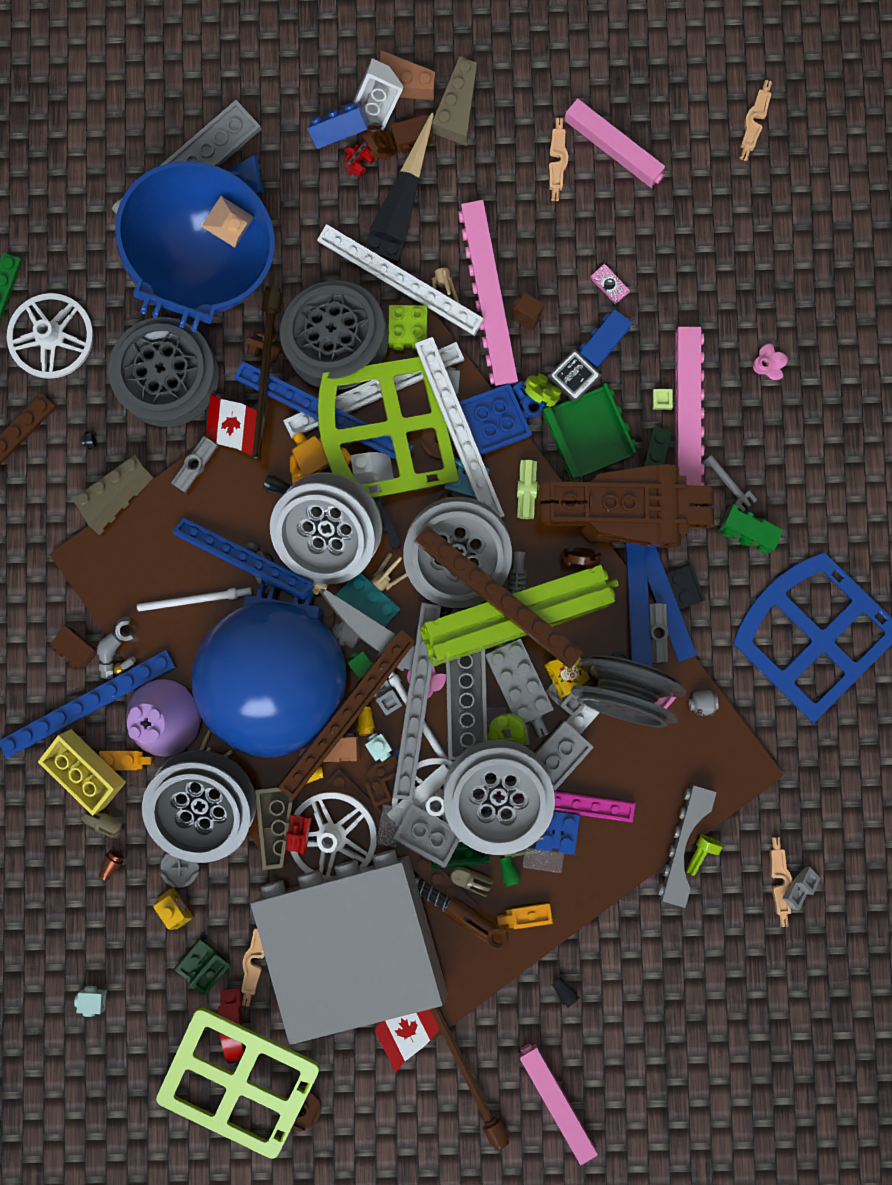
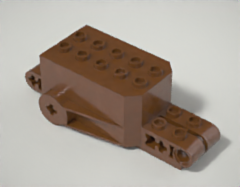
M650 465L601 473L591 482L550 481L538 485L539 503L542 504L539 505V524L580 526L581 533L590 542L633 543L648 547L670 548L681 545V539L688 534V528L714 527V508L711 507L714 505L713 487L687 485L686 476H679V467L676 465Z

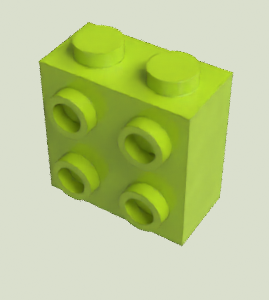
M389 305L390 348H393V350H404V348L416 350L415 343L427 339V306Z

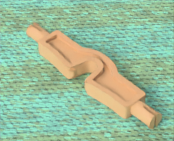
M769 80L764 81L762 90H759L756 96L754 106L745 117V134L741 143L743 150L740 159L743 160L744 158V161L748 160L749 153L753 151L762 130V125L753 119H765L771 98L769 90L772 82Z
M556 118V126L552 131L550 156L560 158V161L549 164V189L552 190V201H555V194L556 201H559V190H562L563 173L568 164V152L565 148L566 130L563 129V118H560V125L559 118Z
M772 837L773 849L769 851L770 875L772 878L783 879L781 885L772 887L775 913L780 916V927H788L787 914H791V907L782 898L792 883V877L787 870L785 850L781 849L780 837Z
M257 928L253 931L251 946L243 958V970L245 972L241 992L244 993L241 1004L243 1006L245 1004L250 1006L251 996L256 992L257 983L262 971V967L253 964L251 959H262L265 956Z

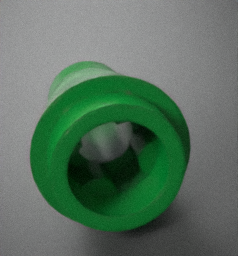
M511 856L500 859L502 880L506 887L521 883V875L514 865Z

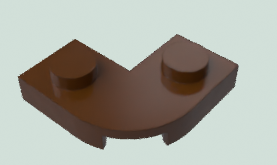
M395 756L375 764L366 774L365 787L374 808L392 800L385 781L396 776L397 759Z

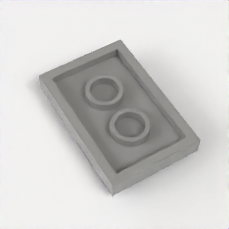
M563 721L535 752L549 772L554 791L594 747L566 721Z
M411 804L393 838L394 841L443 868H446L460 841L448 823L430 815Z

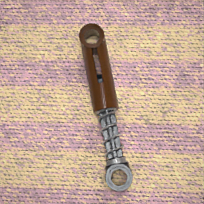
M414 871L420 896L427 898L428 902L435 903V907H441L444 915L487 942L493 949H501L508 942L509 934L505 928L497 926L456 898L450 900L448 895H442L440 891L433 889V886L430 887L425 881H422ZM493 934H501L503 938L502 942H495L493 939Z

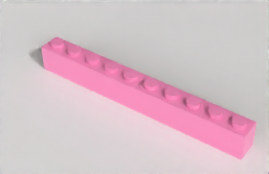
M484 201L461 204V211H458L460 223L463 222L464 229H461L463 241L467 240L468 247H465L466 258H470L471 265H468L469 274L474 276L472 290L473 294H477L478 300L475 301L476 311L480 312L481 317L484 318L480 330H484L485 337H482L483 347L488 350V355H485L487 367L491 366L492 373H489L490 384H494L495 389L509 383L513 387L518 384V378Z
M678 327L675 331V465L679 467V476H686L687 485L704 486V482H701V475H704V464H701V456H704V445H701V438L704 437V426H701V419L704 418V407H701V400H704V389H701V382L704 381V370H701V363L704 362V352H701V345L704 344V333H701V327Z

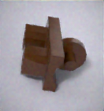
M260 331L257 337L263 338V340L253 336L251 338L247 337L246 343L249 344L247 354L258 357L260 349H263L264 333ZM273 336L272 342L276 343L277 338ZM272 344L271 363L275 362L278 354L283 352L282 347Z

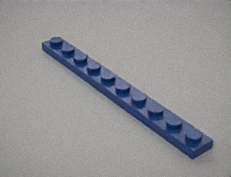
M242 361L234 379L259 391L261 370ZM269 374L267 396L318 421V398ZM335 407V427L338 430L369 425ZM390 436L359 441L396 460ZM408 444V445H409L410 454H411V452H412V450H413V446L410 445V444Z
M163 651L1 739L0 748L5 758L14 756L142 685L176 668V665L169 651Z

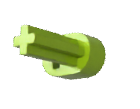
M700 835L696 842L698 848L685 871L695 876L707 853L720 854L724 847L721 842L712 837Z

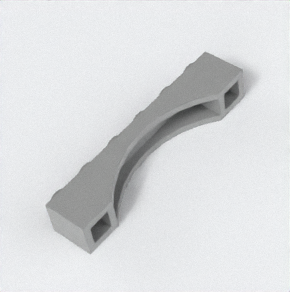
M694 785L686 788L684 794L685 806L681 807L679 812L681 821L674 830L673 837L676 838L675 843L670 846L668 853L670 857L669 865L666 864L664 867V883H661L658 889L659 899L663 902L686 908L691 889L684 870L686 843L697 823L712 811L717 792Z

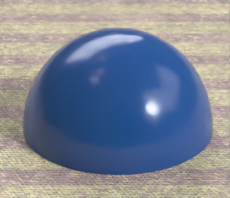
M192 161L173 162L158 166L143 174L129 187L117 211L115 223L117 249L125 271L136 285L133 297L144 301L140 312L142 314L147 312L149 303L156 305L152 314L153 318H158L160 309L163 307L183 314L179 327L184 328L186 326L188 316L194 318L191 331L196 332L199 320L211 324L214 314L232 309L249 298L258 289L270 269L274 255L275 238L271 219L264 204L245 182L217 166ZM220 196L254 216V219L236 247L231 246L201 227Z
M260 583L256 597L246 595L243 607L221 618L207 632L194 658L191 683L197 710L206 726L217 738L231 748L245 754L258 757H278L307 747L341 705L346 688V665L339 642L330 628L321 620L323 609L312 606L313 591H310L304 604H301V599L294 596L292 603L276 600L277 587L271 585L268 597L265 598L266 585L265 583Z

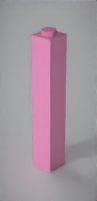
M578 98L567 110L565 122L650 188L655 183L659 184L664 178L665 166Z
M536 1043L525 1045L521 1048V1052H519V1058L579 1164L582 1165L598 1155L597 1150Z

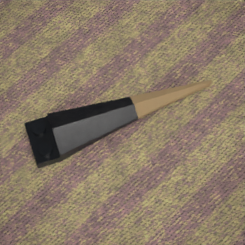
M433 112L425 123L370 227L364 244L365 248L380 257L396 263L399 262L405 247L421 168L434 117Z

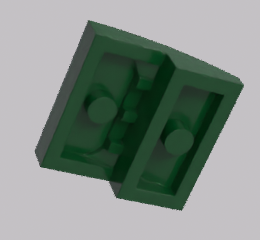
M199 937L174 967V971L187 979L192 987L206 996L231 964L212 946Z

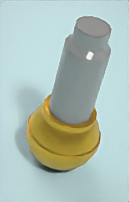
M131 657L122 663L115 664L113 668L114 673L118 676L125 673L127 668L133 665L136 659Z

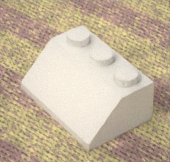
M372 58L353 102L355 104L361 102L370 124L374 122L379 123L383 126L381 129L384 130L403 90V85L390 66Z

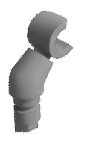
M129 617L119 619L116 623L115 633L112 632L103 638L97 646V655H99V660L101 661L99 662L101 678L113 679V662H111L113 655L116 654L117 648L121 645V640L128 641L134 638L132 632L124 633L120 629L123 625H129L131 619Z

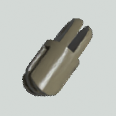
M87 810L84 811L85 814H82V821L95 828V831L112 838H118L121 835L122 822L119 819L100 812L92 816Z
M464 866L454 867L450 873L451 881L455 885L483 897H487V891H490L491 888L490 884L494 881V879Z

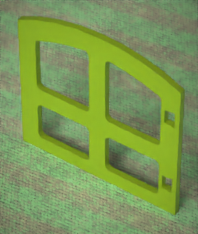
M419 357L367 365L358 372L339 379L327 378L330 372L322 374L318 397V425L325 457L332 473L345 476L358 483L345 461L340 445L390 436L399 470V478L361 485L368 493L369 487L379 485V492L369 493L372 498L459 481L447 425ZM420 372L423 374L431 413L404 418L400 410L394 377ZM377 380L380 385L387 421L338 430L335 427L337 387ZM434 428L443 469L416 474L406 433ZM437 474V481L427 482V476Z

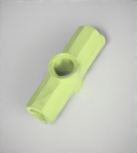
M521 460L520 479L517 486V518L534 519V505L537 497V461Z

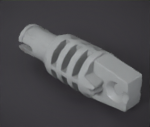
M513 552V569L509 572L508 588L511 594L526 590L525 552Z

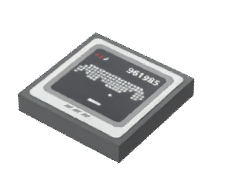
M574 349L548 375V378L576 403L602 375Z

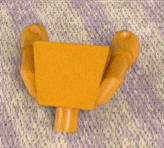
M303 432L293 437L297 447L292 450L293 455L290 457L292 485L305 476L319 473L329 467L321 438L317 439L314 436L307 440ZM340 447L345 461L349 465L351 455L346 448Z

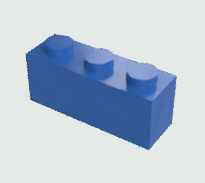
M351 102L345 105L344 109L339 111L333 109L324 117L319 115L312 118L307 129L316 148L319 149L367 130L370 122L361 102L356 104Z
M615 309L611 314L608 312L601 321L603 324L600 328L596 327L592 331L590 341L588 343L585 341L578 349L580 354L596 370L633 324Z

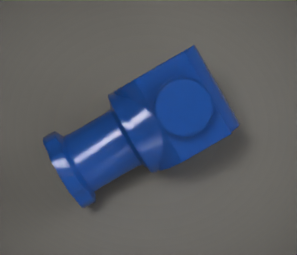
M523 380L516 384L512 390L520 400L519 405L522 408L525 419L538 418L543 409L547 407V402L542 401L538 403L526 393V385L524 386L525 381ZM530 405H536L539 408V410L537 412H531L528 407Z

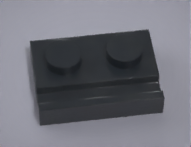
M692 565L666 573L679 610L705 601Z

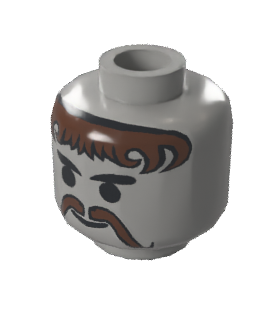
M711 690L694 692L692 699H689L690 711L694 710L695 715L698 717L713 715L719 708L717 695L713 694Z

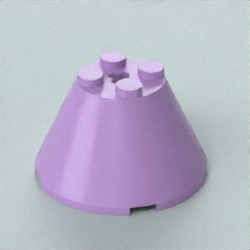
M159 679L142 685L133 694L127 707L126 720L129 736L140 748L156 756H172L184 751L193 743L199 732L201 716L197 710L194 698L185 686L173 680Z

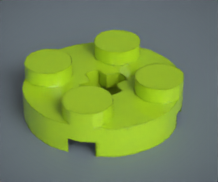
M543 374L529 376L524 383V386L526 385V393L538 403L544 401L547 402L546 406H554L560 399L561 389L548 382V378Z
M508 713L498 715L492 720L489 725L487 738L488 740H509L524 745L527 741L528 733H526L524 721L519 716ZM510 729L512 737H507L504 730Z

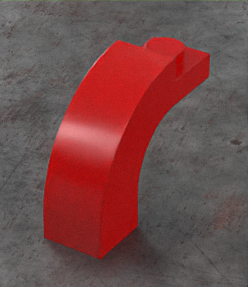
M241 989L220 991L218 1015L242 1026ZM220 1033L222 1049L227 1063H239L246 1049L245 1044Z

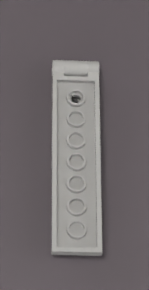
M235 100L161 165L192 161L219 167L261 130V126ZM118 200L112 207L116 214L121 200Z

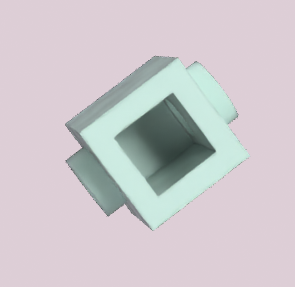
M375 733L367 738L368 743L365 746L375 761L380 759L382 762L391 756L390 751L393 748L383 733L380 735Z
M86 986L85 989H82L75 996L74 1006L77 1007L76 1013H83L85 1017L101 1014L106 1008L107 990L97 989L96 986Z

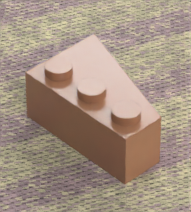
M381 50L380 62L390 66L403 85L399 98L434 100V71Z
M345 733L323 762L359 761V737H355L354 733ZM307 747L299 750V757L302 755V753L305 751Z

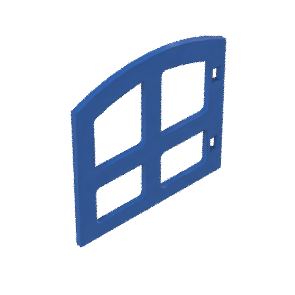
M822 553L793 566L780 575L760 594L740 624L733 645L812 723H815L892 645V618L826 553ZM834 571L843 578L839 582L831 575ZM819 572H823L851 600L850 604L824 630H821L786 596V592L793 586ZM773 605H776L811 640L810 644L784 670H780L753 643L758 627ZM861 613H865L884 634L857 662H853L835 644V640ZM877 613L886 620L883 624L874 617ZM824 653L844 674L817 703H813L795 685V680Z

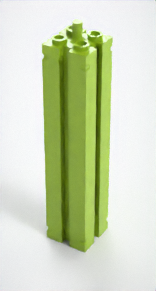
M599 565L512 595L553 627L607 608L608 605L615 602V593L612 588L618 586L617 579L607 581V572ZM488 602L438 618L434 621L426 622L419 630L424 645L427 647L432 667L527 635Z

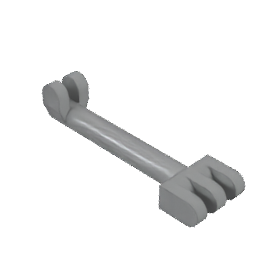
M712 454L702 461L705 467L711 466L738 498L733 504L739 506V511H745L742 503L747 508L751 506L747 500L748 498L752 503L757 501L750 490L743 493Z

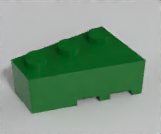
M736 504L726 509L718 527V531L722 532V536L730 539L734 537L742 545L757 547L756 550L763 554L775 551L783 532L781 528L766 520L761 521L754 518V514L751 512L745 514L739 511V506Z

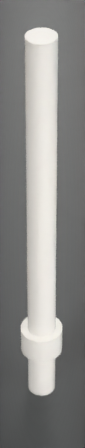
M230 588L223 592L137 604L138 611L228 598L229 600H234L241 596L252 595V588Z
M393 671L388 677V681L392 687H395L406 705L408 693L402 686V680L398 674L396 675ZM424 720L423 733L439 758L448 759Z

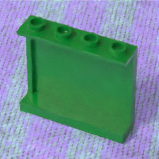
M607 383L603 384L601 388L584 394L576 403L569 400L552 408L550 406L544 408L542 411V415L571 482L633 457L636 454L637 444L628 434L630 432L629 426L626 421L623 422L621 418L622 410L619 404H615L613 399L615 398L614 392L611 387L608 388Z

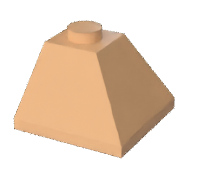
M220 196L201 227L231 246L236 247L254 219V216Z

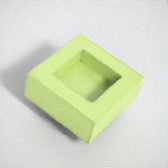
M653 389V409L672 410L673 389Z

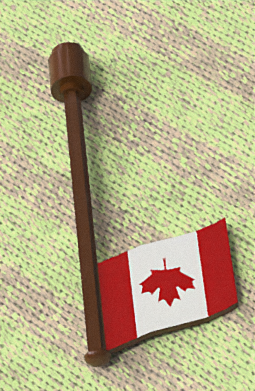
M439 1007L381 1021L377 1025L375 1032L395 1073H397L406 1060L422 1049L440 1030L485 1120L483 1131L491 1147H494L495 1150H501L509 1144V1136L500 1118L495 1119L492 1116Z

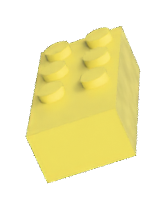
M72 729L58 735L38 761L92 816L105 809L126 783Z

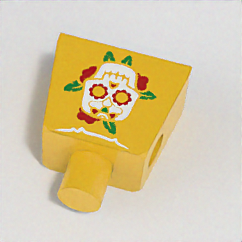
M580 657L570 669L558 659L544 665L560 698L570 694L571 687L581 686L590 679L588 672L578 666L579 660H581Z
M174 887L158 897L153 905L155 911L169 930L178 929L194 918Z

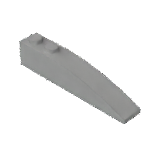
M321 589L320 593L333 611L359 638L378 651L377 656H379L395 633L327 590ZM412 646L396 668L404 671V669L411 671L415 646Z

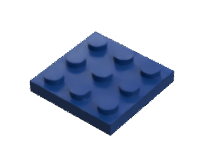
M510 383L459 402L480 456L532 436Z

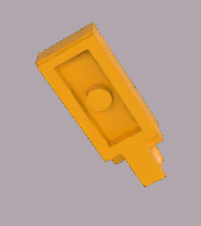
M99 751V756L113 770L143 769V765L154 764V756L143 757V752Z
M550 903L508 909L506 914L497 916L498 926L508 924V928L514 929L553 924Z

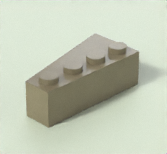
M459 57L432 122V133L467 146L476 83V62Z
M134 455L75 497L73 501L87 524L98 535H101L107 523H112L116 518L115 515L121 508L125 509L129 505V500L134 495L137 496L153 477L141 460Z
M277 787L256 789L262 869L283 868L287 841L286 832H288L293 799Z

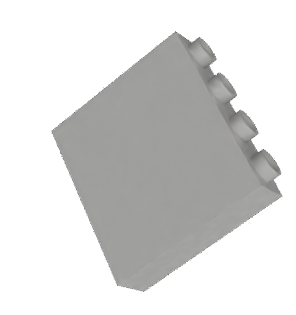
M388 850L372 856L374 865L360 868L358 860H352L335 866V876L322 879L320 870H315L298 876V886L285 889L283 880H279L260 887L262 895L250 904L289 1045L443 1006L448 996V991L409 855L397 858L395 850Z

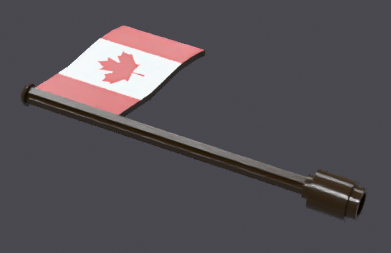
M266 286L265 291H263L261 310L266 314L257 410L241 403L220 399L210 393L206 438L218 445L239 449L251 455L253 461L262 460L261 451L275 316L281 312L282 304L281 288L276 286Z

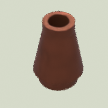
M110 850L109 853H106L99 877L108 881L123 864L124 856L115 850Z

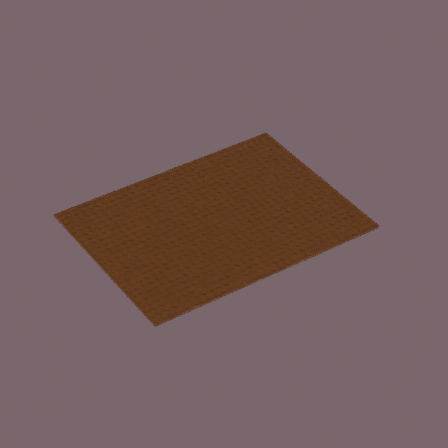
M405 296L394 305L422 304L409 296ZM427 308V339L433 337L438 350L455 343L456 340L434 311ZM389 309L383 312V317L389 332ZM346 340L344 344L349 343L351 340ZM458 344L464 361L451 367L456 368V371H460L459 394L457 398L460 402L493 389ZM388 345V350L382 363L419 357V355L412 348L393 350ZM299 375L286 382L316 398L319 397V388L304 381ZM424 379L396 391L401 414L404 418L431 413ZM369 381L362 382V383H360V384H358V385H356V386H353V387H351V388L342 389V390H337V391H336V396H338V395H340V394H342V393H345V392H347V391H349V390H351V389H353V388H356V387H358V386H360V385H362V384H364V383H367V382H369ZM267 396L261 461H253L251 455L239 449L218 445L206 463L204 471L197 476L185 493L171 484V482L183 467L185 458L194 451L192 450L152 479L137 496L134 495L129 500V505L125 509L121 508L115 515V520L112 523H107L101 535H98L90 526H87L51 552V558L107 636L112 632L115 633L116 623L122 617L131 618L129 625H123L120 629L124 633L132 632L134 638L128 641L121 640L122 643L117 648V651L124 660L131 657L136 659L134 664L130 666V669L168 650L176 668L154 680L168 679L176 681L185 686L193 697L191 683L192 667L201 641L221 618L243 607L245 596L234 600H229L228 598L138 611L137 604L223 592L230 588L243 589L251 587L252 595L249 596L256 597L259 583L254 575L173 535L172 531L184 517L238 545L254 541V543L259 545L258 551L270 553L275 563L281 560L273 548L270 535V519L275 505L283 495L266 492L267 490L263 489L268 474L271 476L274 474L292 486L290 457L293 455L292 450L297 447V444L291 438L283 420L301 412ZM383 398L348 413L368 424L387 421ZM257 404L252 409L257 410ZM319 427L304 433L306 439L309 440L314 436L319 439ZM423 429L407 432L408 444L413 446L411 459L414 472L421 474L442 470V459L429 456L422 447L421 437ZM530 438L481 455L484 466L490 468L488 476L504 513V517L501 519L510 536L512 546L510 571L513 569V552H525L526 589L588 569L579 564L575 566L564 565V560L562 559L563 549L569 548V552L574 551V547L593 549L595 554L600 552L601 562L595 564V567L602 566L607 572V581L617 579L618 586L612 588L615 593V602L603 610L553 626V628L583 652L580 656L581 659H588L592 655L612 656L615 651H624L628 654V659L631 660L627 570L624 562L608 542H590L581 533L580 526L539 524V505L542 504L539 503L538 485L550 481L562 482V480ZM359 441L340 445V447L346 448L350 455L379 452ZM456 450L453 453L454 458L460 459ZM390 457L393 477L399 478L397 461ZM521 460L537 461V497L534 505V519L517 518V486L520 479ZM193 461L191 469L197 468L199 461ZM350 461L348 467L353 474L352 463ZM327 467L326 469L322 470V471L319 472V473H332V472H331L330 467ZM437 474L427 476V482L438 480ZM445 484L376 497L379 498L402 544L399 549H392L388 542L389 534H384L382 531V538L377 551L366 568L361 572L366 579L371 582L374 578L373 575L378 571L389 553H392V556L382 571L384 573L398 557H402V560L388 575L391 578L389 583L406 573L403 549L409 527L415 517L425 507L438 500L445 490ZM450 491V492L453 494L454 497H467V498H472V497H469V496H465V495H462V494H459V493H455V492ZM458 527L454 532L456 535L462 536L466 531L464 528ZM440 535L446 541L448 540L445 535ZM473 539L470 544L473 547H478L481 541ZM476 558L469 559L475 565L479 563V560ZM509 574L502 585L507 591L509 588ZM406 577L393 585L389 590L385 588L381 591L401 609L385 628L395 634L401 629L416 641L414 631L418 628L421 603L437 604L419 601L418 598L424 596L415 589L410 579ZM348 581L329 584L326 590L336 596ZM277 587L276 600L293 603V599L288 592ZM320 592L318 595L314 594V597L325 599ZM648 595L649 604H655ZM445 607L444 616L449 612V607ZM334 612L335 620L330 630L340 644L346 665L344 701L360 680L348 664L351 661L349 657L357 651L360 653L365 652L373 663L378 657L379 652L359 638ZM655 628L654 636L660 639L663 636L662 630ZM530 636L520 637L546 691L552 684V680L544 665L557 660V658ZM669 636L667 637L668 662L652 663V667L678 679L679 684L686 689L685 696L677 697L667 708V710L679 717L678 722L668 724L667 727H651L599 713L581 733V736L594 748L556 789V791L635 802L633 823L580 815L575 855L559 853L558 849L552 848V852L540 850L537 853L513 857L511 859L521 875V883L506 887L502 880L500 859L505 858L504 855L489 854L490 864L464 866L494 879L493 883L490 884V891H487V897L460 887L479 905L476 912L498 926L497 916L506 914L508 909L550 903L553 924L520 929L508 928V924L499 925L507 930L509 939L503 948L493 949L487 942L444 915L441 907H435V903L428 902L424 896L421 897L448 991V996L443 1006H440L439 1009L449 1028L669 863L670 857L668 853L670 846L675 843L676 838L673 835L676 826H679L681 821L679 812L681 807L685 806L684 794L686 788L694 785L717 793L712 811L704 816L694 827L686 843L685 850L697 842L700 835L709 833L782 778L783 773L695 656L678 662ZM517 638V639H514V640H511V641H508V642H509V644H510V643H512V642H514V641H516V640H518V639H520V638ZM496 646L485 649V655L494 651ZM485 658L487 729H489V725L494 718L501 714L511 713ZM446 663L434 667L436 674H446ZM395 668L394 673L398 674L402 680V686L408 693L409 682L407 675L409 670L404 669V671ZM589 674L590 679L581 685L596 687L598 680ZM445 681L442 689L434 691L431 697L427 699L424 720L448 757L447 681ZM394 686L392 689L402 703L401 707L386 716L375 697L366 706L371 707L376 728L374 734L380 735L383 733L393 748L390 751L391 756L387 759L394 757L395 751L400 749L406 709L405 703ZM711 690L718 697V710L713 715L696 716L694 710L690 711L689 699H692V695L696 691ZM550 698L549 700L554 710L544 714L542 717L549 734L544 735L540 728L543 737L538 738L532 723H525V725H529L531 744L524 746L531 749L534 753L555 729L570 717V714ZM358 717L346 733H354L355 737H359L360 760L322 762L319 767H322L323 778L305 784L292 801L290 816L310 797L324 792H334L326 782L339 769L369 798L365 787V777L368 770L381 762V760L375 761L365 746L368 743L367 738L370 736L358 735V731H356ZM202 718L195 740L187 747L189 751L200 749L209 729ZM212 732L204 749L206 750L210 747V751L221 755L226 754L229 750H233V753L228 758L237 763L246 772L255 790L277 787L299 758V751L278 757H258L245 754L226 745ZM422 732L418 762L429 758H439ZM442 764L423 766L417 769L416 776L424 781ZM488 773L485 777L491 780L494 779L496 775L493 773ZM513 775L507 776L505 780L512 782L515 780V777ZM395 778L385 781L391 798L393 796ZM415 780V786L417 787L420 784ZM331 798L322 800L334 824L353 812L343 800ZM392 800L378 806L386 815L392 810ZM316 801L324 824L328 823L319 801ZM312 804L300 816L311 818L309 832H317L320 829ZM485 806L481 810L487 812L490 807ZM256 807V814L248 834L261 851ZM357 814L353 815L342 826L347 829L359 816ZM361 819L346 835V838L368 853L371 842L370 829ZM377 834V846L374 855L393 850ZM316 836L308 837V841L317 840ZM347 843L344 846L352 850L353 852L361 855L362 857L366 858V855H364L360 851H357ZM535 843L524 850L535 849ZM318 846L307 847L305 854L298 853L302 861L314 871L319 870L321 850ZM285 850L283 868L274 869L279 878L283 880L286 888L298 886L297 877L306 873L295 862L291 852ZM337 851L330 876L336 875L335 866L357 859H352ZM326 853L323 875L327 873L331 853ZM371 859L367 867L374 865L373 859ZM454 867L441 869L450 877L451 870ZM493 934V939L495 942H502L503 938L501 934ZM439 1030L427 1044L441 1035V1031Z

